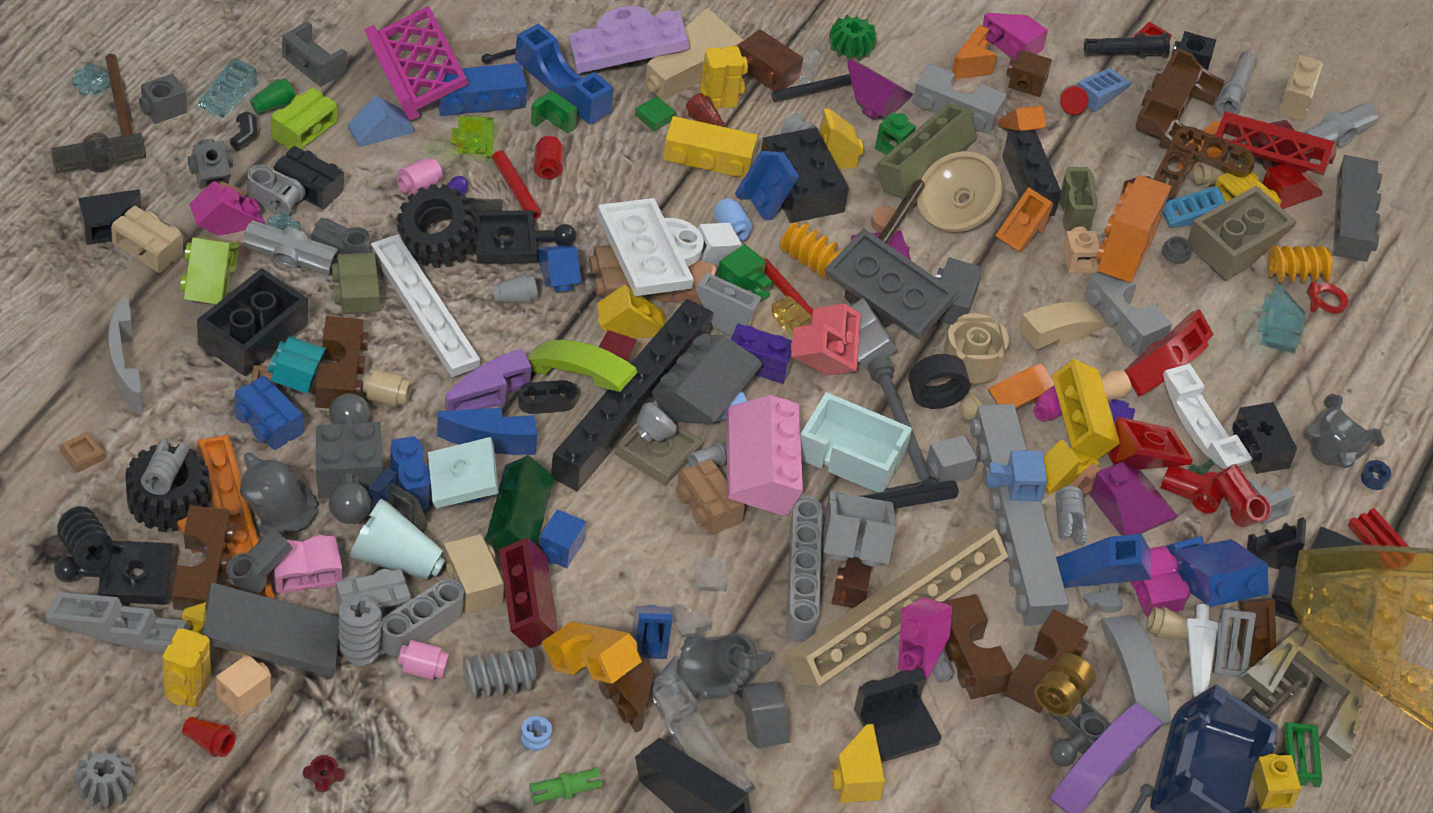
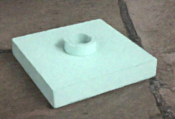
M491 437L428 452L432 501L435 508L499 493L494 444Z

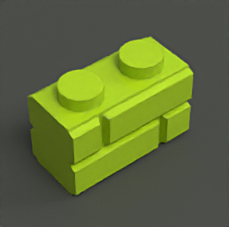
M313 87L303 95H296L291 104L283 110L278 109L273 113L270 120L271 136L280 144H285V147L289 150L293 146L303 149L337 123L336 102L327 96L323 97V94Z

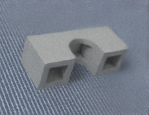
M929 63L916 83L912 104L933 113H937L948 103L971 109L974 129L990 135L1003 114L1007 94L983 84L974 93H960L952 87L955 73Z
M1101 272L1091 275L1085 297L1090 305L1094 306L1104 317L1106 323L1118 333L1124 344L1130 347L1137 356L1141 355L1153 342L1162 340L1169 334L1172 323L1155 304L1145 308H1136L1129 305L1131 304L1136 287L1134 280L1130 283Z

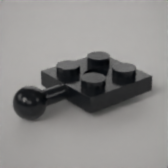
M533 210L473 211L479 226V233H476L478 240L475 244L476 264L537 263L536 242H555L558 246H572L577 238L576 230L569 224H561L555 230H535ZM506 234L509 235L511 238L501 239L498 236Z
M113 541L111 560L104 569L95 572L84 571L78 567L73 557L64 556L55 563L54 573L60 581L65 583L73 582L79 576L99 577L98 595L118 597L121 603L166 605L173 553L172 543ZM135 568L144 571L140 576H130L127 574L129 570Z

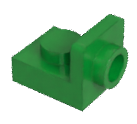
M551 90L543 97L537 98L532 104L531 124L537 127L547 119L555 127H559L569 134L576 129L577 107Z

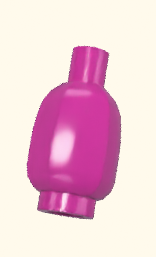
M1054 385L1042 393L1036 400L1033 412L1040 421H1052L1062 415Z

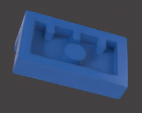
M761 151L736 190L735 195L738 199H750L762 219L772 220L798 180L799 175L784 152Z

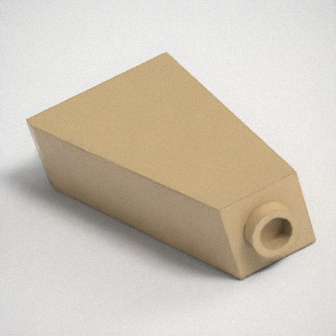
M709 8L703 10L685 27L689 44L688 50L656 56L647 63L645 85L662 101L701 82L704 55L707 48L719 47L723 49L726 46L738 47L744 41Z

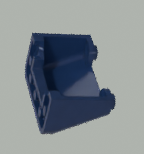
M1217 684L1186 702L1177 710L1171 722L1151 799V809L1156 813H1256V811L1249 807L1244 808L1254 764L1258 761L1259 757L1272 754L1274 751L1278 726Z

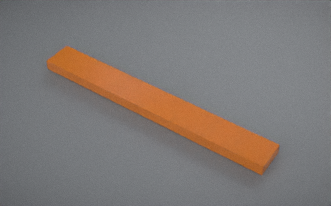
M229 434L197 440V449L199 456H202L205 460V466H208L209 490L213 508L230 510V523H235L233 543L227 542L225 553H230L231 559L237 554L248 553L258 543L257 534L248 502L240 494L241 477ZM267 574L266 586L257 595L274 599Z

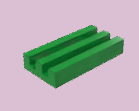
M1285 722L1282 728L1284 755H1292L1295 765L1293 731H1295L1299 769L1297 776L1300 785L1307 786L1308 782L1313 783V787H1320L1323 780L1318 725ZM1304 732L1309 734L1312 773H1307Z

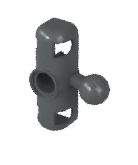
M1083 697L1080 701L1082 711L1077 718L1072 713L1068 716L1060 717L1049 712L1052 719H1056L1061 724V727L1072 737L1068 741L1060 740L1055 742L1051 747V759L1054 764L1060 767L1071 765L1076 759L1077 751L1084 755L1111 725L1106 717L1101 715ZM1137 750L1114 776L1121 775L1130 768L1134 762Z

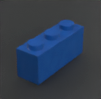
M512 63L461 68L469 84L436 100L440 116L525 108L527 85L521 64ZM435 71L434 80L436 79L439 72ZM447 73L443 82H450L459 76Z

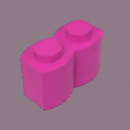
M1165 546L1150 548L1151 579L1130 581V584L1136 591L1144 614L1149 617L1153 607L1161 608L1162 606L1174 612L1182 611L1187 599H1189L1190 591L1187 582L1182 580L1177 573L1178 564L1175 556L1171 555Z

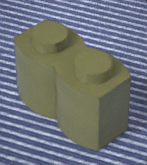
M1067 167L1065 171L1059 203L1064 210L1062 221L1066 231H1071L1073 228L1080 226L1085 227L1087 231L1091 230L1098 198L1092 189L1094 176L1088 167Z
M375 253L337 254V263L332 264V281L339 283V286H334L335 304H341L342 313L379 312V285Z

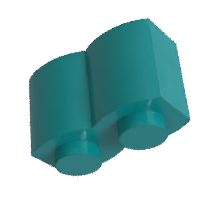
M292 336L288 337L286 343L280 341L276 354H273L268 368V372L273 373L271 381L308 393L313 380L317 376L318 366L322 362L326 348Z

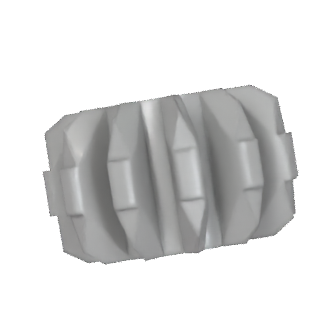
M103 747L101 754L97 755L89 751L87 755L88 760H79L77 765L78 771L74 775L75 785L78 787V794L81 799L88 798L91 807L98 802H102V805L107 809L109 802L114 801L121 805L123 796H131L133 791L132 785L136 781L135 771L132 768V761L129 757H122L119 749L109 754L106 748Z

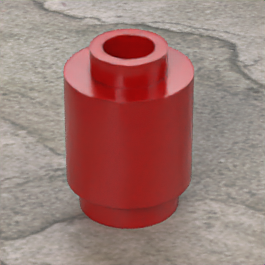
M544 136L535 145L533 169L540 178L554 179L562 174L564 148L558 138Z

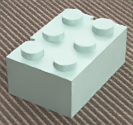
M825 392L800 434L801 461L820 469L826 465L828 466V472L877 493L884 492L894 475V470H897L907 452L912 428Z

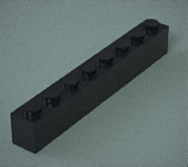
M689 299L683 302L632 361L631 365L636 367L637 370L636 375L620 392L608 389L555 450L551 469L554 480L576 492L581 489L636 424L643 404L655 401L652 391L659 384L661 378L677 363V359L690 348L696 337L702 334H710L712 311Z

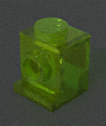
M458 116V128H452L451 145L457 146V153L484 154L486 159H492L494 117Z

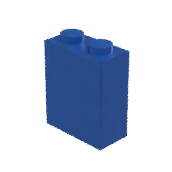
M1232 539L1174 551L1178 564L1177 573L1182 580L1187 582L1189 591L1210 607L1269 594L1268 564Z

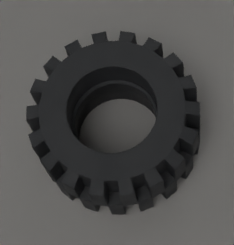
M432 184L430 189L425 190L424 187L417 189L419 193L416 195L411 193L407 197L409 202L402 203L400 206L402 213L397 215L399 223L397 225L398 232L413 258L416 261L420 260L424 266H428L431 263L433 268H440L441 264L449 267L453 266L452 261L457 260L461 262L464 260L463 254H470L472 252L471 244L477 243L478 237L476 233H479L477 219L465 195H461L458 189L453 188L451 190L449 185L442 184L441 188H438L436 184ZM443 218L451 219L450 224L443 231L434 234L424 233L432 222Z
M169 443L168 452L174 454L178 445L173 447ZM157 445L150 446L149 451H140L138 458H132L129 462L130 467L126 469L125 480L128 509L131 514H134V519L138 523L144 522L145 527L149 529L158 527V531L162 532L171 528L172 532L179 531L177 522L187 517L189 505L209 507L208 466H205V460L202 456H197L195 450L189 449L172 485L178 487L170 489L164 495L152 494L142 486L141 478L157 448Z

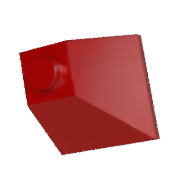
M1122 417L1117 418L1115 428L1120 444L1107 453L1114 465L1124 462L1143 470L1192 464L1193 459L1173 428Z

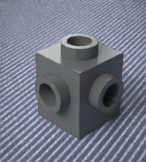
M205 139L199 141L197 145H193L192 154L188 156V166L190 173L196 174L199 189L208 187L213 181L219 184L221 181L229 183L233 159L230 149L225 150L223 141L215 142L214 139Z

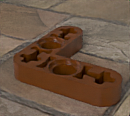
M1187 126L1179 129L1153 180L1166 183V177L1170 179L1168 185L1171 186L1167 198V201L1176 198L1194 160L1234 176L1245 177L1254 169V156L1250 150L1197 128ZM1189 136H1192L1194 143L1184 146L1183 139H1188ZM1202 144L1201 152H1198V145L1201 146ZM1219 146L1222 148L1223 153L1217 158H1211L1206 153L1209 147ZM1228 151H1231V158H1228V162L1225 163ZM1242 157L1246 158V164H1242L1240 168L1236 167L1235 160L1240 161ZM1179 159L1184 163V167L1180 171L1173 172L1167 167L1168 163L1171 160Z

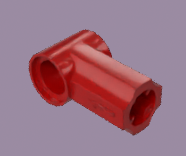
M1236 463L1214 476L1212 480L1230 505V515L1236 525L1248 527L1262 522L1270 516L1271 505L1268 499L1261 494H1256Z
M1180 466L1168 467L1160 487L1192 500V504L1197 510L1207 514L1216 512L1224 497L1212 480L1218 473L1206 472L1201 475Z

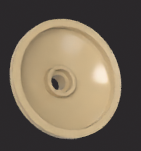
M971 151L951 153L937 160L924 173L921 180L924 181L925 188L919 195L917 204L925 220L939 230L962 232L972 229L987 220L997 208L1003 191L1001 174L996 165L988 157L980 153ZM969 198L967 202L962 203L963 200Z

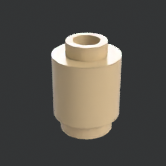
M377 369L373 371L372 375H366L363 384V392L367 393V400L398 407V405L406 406L412 388V382L405 380L404 376Z

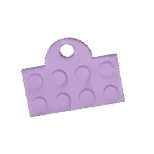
M639 6L619 7L600 17L597 22V28L581 29L569 34L577 73L689 49L680 10L664 11L652 16L647 9Z

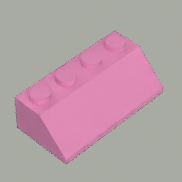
M768 395L728 407L726 410L728 499L787 517L803 492L799 404L788 399Z

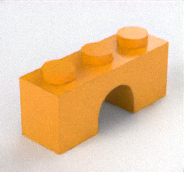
M570 621L541 642L554 671L574 675L580 669L587 666L593 680L611 684L642 662L637 652V643L630 633Z

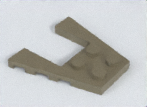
M1322 608L1244 673L1240 679L1267 699L1274 693L1293 658L1300 662L1343 697L1319 741L1342 760L1346 761L1354 753V749L1351 747L1353 738L1358 732L1359 722H1357L1359 709L1363 706L1364 696L1362 691L1364 684L1368 681L1374 648Z

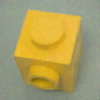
M1268 754L1259 757L1252 773V779L1260 808H1293L1301 791V786L1292 755L1279 756L1277 754Z

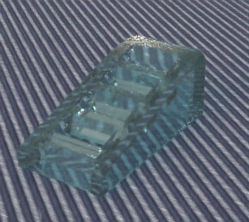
M236 58L232 59L201 98L199 106L224 118L257 86L256 68ZM218 98L224 101V103L222 104L214 99Z

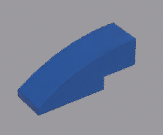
M501 407L437 412V436L459 445L464 442L491 437L494 444V453L536 455L537 429L534 415L502 417Z

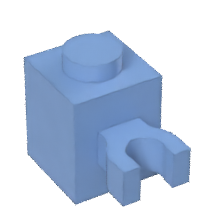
M1011 451L1007 466L1001 463L989 464L990 474L986 475L987 488H998L1008 485L1010 501H1042L1047 483L1043 451Z

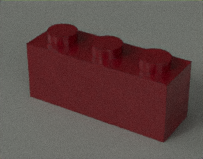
M527 537L499 549L510 631L527 647L534 648L541 645L542 641L558 631L547 555Z

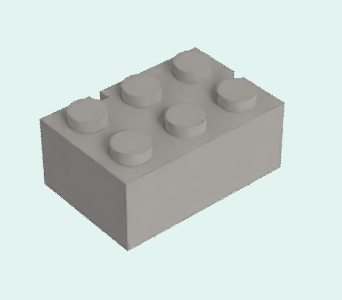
M830 491L823 523L824 553H828L830 558L840 561H847L849 557L853 558V556L859 557L861 562L868 566L879 567L881 563L889 564L896 531L893 502Z

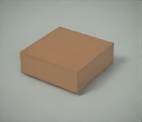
M88 431L59 445L60 453L76 473L105 460L104 451Z

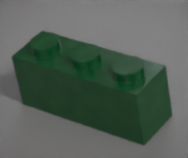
M524 456L505 465L499 493L497 494L485 539L498 551L527 537L538 546V539L545 519L544 515L548 499L551 495L554 476L531 456Z

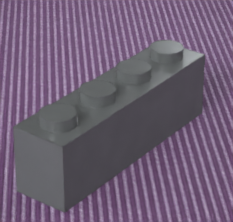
M1348 155L1343 157L1337 174L1333 256L1367 262L1371 251L1377 250L1379 234H1375V231H1377L1379 226L1380 214L1376 213L1381 201V194L1377 193V190H1379L1382 180V174L1378 173V161Z

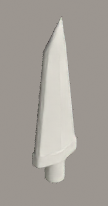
M1206 604L1196 605V619H1186L1194 698L1209 688L1216 635L1219 627L1218 622L1209 620V606Z

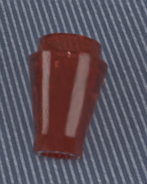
M698 93L687 102L688 116L693 120L721 127L726 126L710 96Z

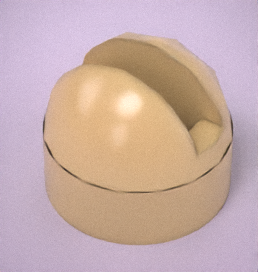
M970 393L961 401L959 411L964 419L971 420L975 418L977 407L983 404L975 395Z

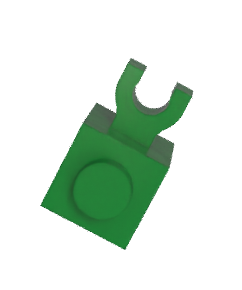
M746 244L719 261L718 278L747 291L750 290L753 294L762 297L760 302L770 297V292L766 289L772 285V281L764 276L766 261Z

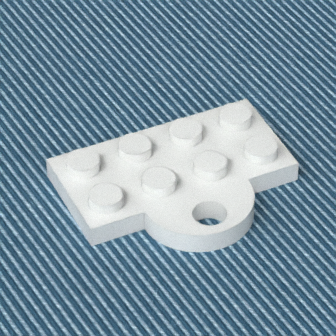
M654 198L597 206L596 215L634 296L692 289L694 279L688 266L693 265L699 260L704 245L703 236L694 225L677 218H664ZM682 239H688L692 241V243L682 241Z

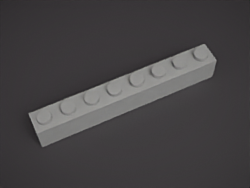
M1014 404L980 405L977 407L975 418L970 421L971 436L976 437L977 459L983 463V482L987 486L986 475L990 474V463H1001L1007 466L1011 451L1027 449ZM1008 485L989 488L990 509L996 513L995 526L999 536H1002L1003 545L1008 555V558L1004 561H1008L1010 567L1009 583L1016 590V610L1018 613H1022L1025 626L1043 625L1053 609L1065 615L1069 604L1041 501H1010Z

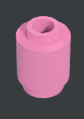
M423 158L398 171V187L403 193L416 195L419 193L417 189L424 187L426 190L432 184L437 185L438 181L443 177L442 169L434 158Z
M410 640L409 646L402 645L397 664L403 665L402 673L429 680H434V677L443 679L449 653L443 652L441 647Z

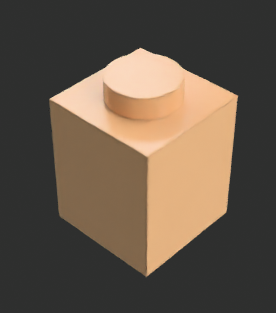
M245 655L216 676L217 697L240 717L271 694V673L262 662H256L251 656Z

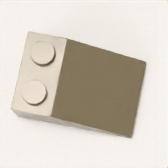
M1255 186L1194 219L1188 241L1193 251L1225 280H1228L1251 266L1270 247L1296 225L1297 221L1258 186Z

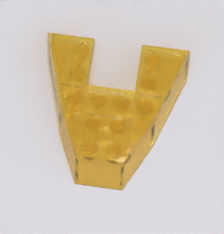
M1353 545L1299 550L1291 605L1305 634L1362 683L1433 731V670L1401 659L1407 612L1433 621V549Z

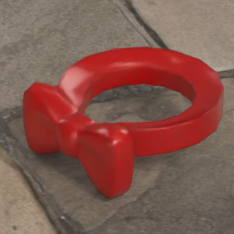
M1311 282L1307 288L1306 293L1311 300L1310 311L1316 312L1320 307L1326 312L1340 314L1348 306L1349 300L1347 295L1336 285L1330 283L1318 285L1316 282ZM1322 292L1334 294L1339 299L1340 306L1335 307L1327 304L1319 298L1318 294Z

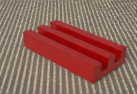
M1375 508L1370 509L1368 514L1365 512L1360 514L1358 519L1356 517L1350 519L1348 527L1363 544L1381 551L1378 560L1387 570L1412 558L1414 551ZM1366 528L1375 536V538L1366 530ZM1385 549L1394 557V559L1385 551Z

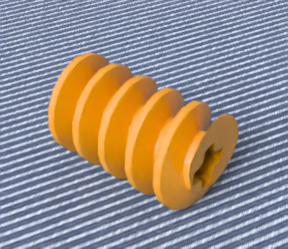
M798 222L791 224L781 239V251L789 253L790 257L795 260L798 259L800 264L808 266L810 271L817 272L819 277L831 279L826 276L825 268L844 248H841L836 253L838 243L833 241L827 246L829 237L824 235L818 240L819 230L814 229L809 233L810 224L804 223L800 228Z
M1279 246L1270 247L1267 257V273L1270 278L1276 274L1277 281L1283 283L1285 274H1287L1289 282L1294 283L1296 275L1299 274L1300 281L1305 283L1308 274H1310L1311 281L1317 283L1319 274H1321L1323 282L1328 283L1330 280L1333 260L1329 248L1324 246H1317L1316 248L1313 246H1306L1305 248L1302 246H1294L1293 248L1290 246H1283L1282 248Z

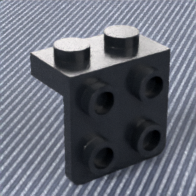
M920 668L909 672L900 671L892 677L879 681L870 680L859 686L854 711L863 728L868 724H873L880 759L883 761L893 760L940 744L941 735L921 700L925 677Z

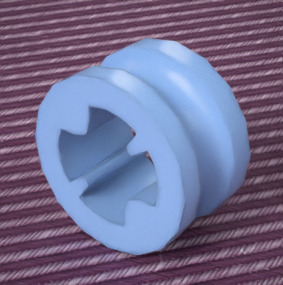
M542 716L527 718L521 728L522 744L533 751L543 750L548 747L551 742V723ZM532 730H539L541 737H534Z

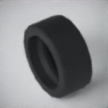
M935 354L923 358L911 368L908 376L914 401L921 407L929 409H943L958 403L968 394L970 388L964 362L957 356L950 354ZM942 377L953 378L938 386L926 385L934 379Z

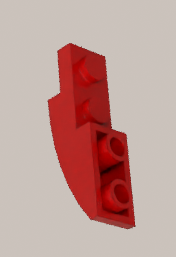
M1200 309L1190 312L1162 340L1153 342L1124 370L1138 397L1163 383V373L1165 370L1189 364L1209 346L1207 341L1214 334Z

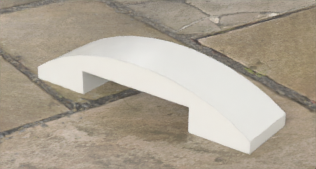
M1190 363L1165 370L1163 377L1172 404L1186 431L1200 450L1222 469H1226L1235 463L1237 466L1250 463L1252 457L1237 435L1228 436L1201 395L1205 386Z

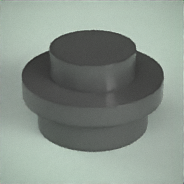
M1181 236L1170 237L1162 247L1163 256L1173 263L1188 261L1192 253L1189 241Z

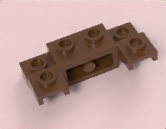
M1176 48L1162 74H1156L1151 86L1153 90L1146 91L1141 104L1143 108L1138 115L1135 128L1161 137L1159 146L1168 149L1178 130L1187 127L1179 122L1191 98L1195 97L1214 105L1225 80L1204 69L1192 53ZM1189 136L1188 139H1183L1184 146L1193 139L1192 136Z

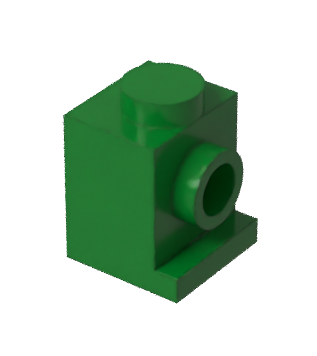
M892 112L879 124L875 149L887 155L895 148L889 142L894 140L897 142V147L915 131L916 125L910 123L909 118L905 114H895Z

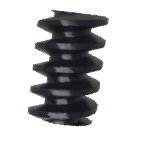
M77 506L67 510L61 516L57 525V534L78 567L84 571L95 572L108 566L113 551V541L110 535L99 522L94 512L88 507Z

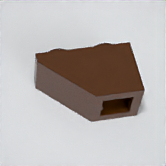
M639 652L638 654L642 662L612 684L599 681V688L606 699L610 698L617 707L622 721L629 723L636 733L641 731L654 677V671Z

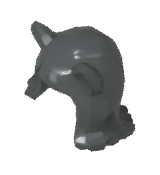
M1332 393L1324 399V405L1327 408L1322 410L1315 418L1314 423L1306 428L1305 435L1311 438L1312 452L1318 460L1326 465H1341L1344 468H1349L1353 466L1355 460L1367 453L1372 444L1378 447L1382 446L1385 439L1381 434L1382 431L1376 428L1367 431L1340 409L1343 403L1342 396Z
M252 453L244 454L247 471L241 479L240 494L261 519L260 533L265 536L270 530L274 529L281 535H284L285 533L298 532L310 526L311 522L315 519L314 517L317 516L316 508L318 505L315 496L311 495L312 492L306 487L305 483L296 480L293 472L279 461L261 460Z
M695 632L693 636H687L684 640V645L681 647V658L677 661V673L680 676V682L685 684V689L689 690L694 696L699 693L701 699H713L720 696L727 697L730 693L737 692L738 688L749 684L758 669L771 661L772 653L756 650L754 642L749 637L740 633L707 638Z

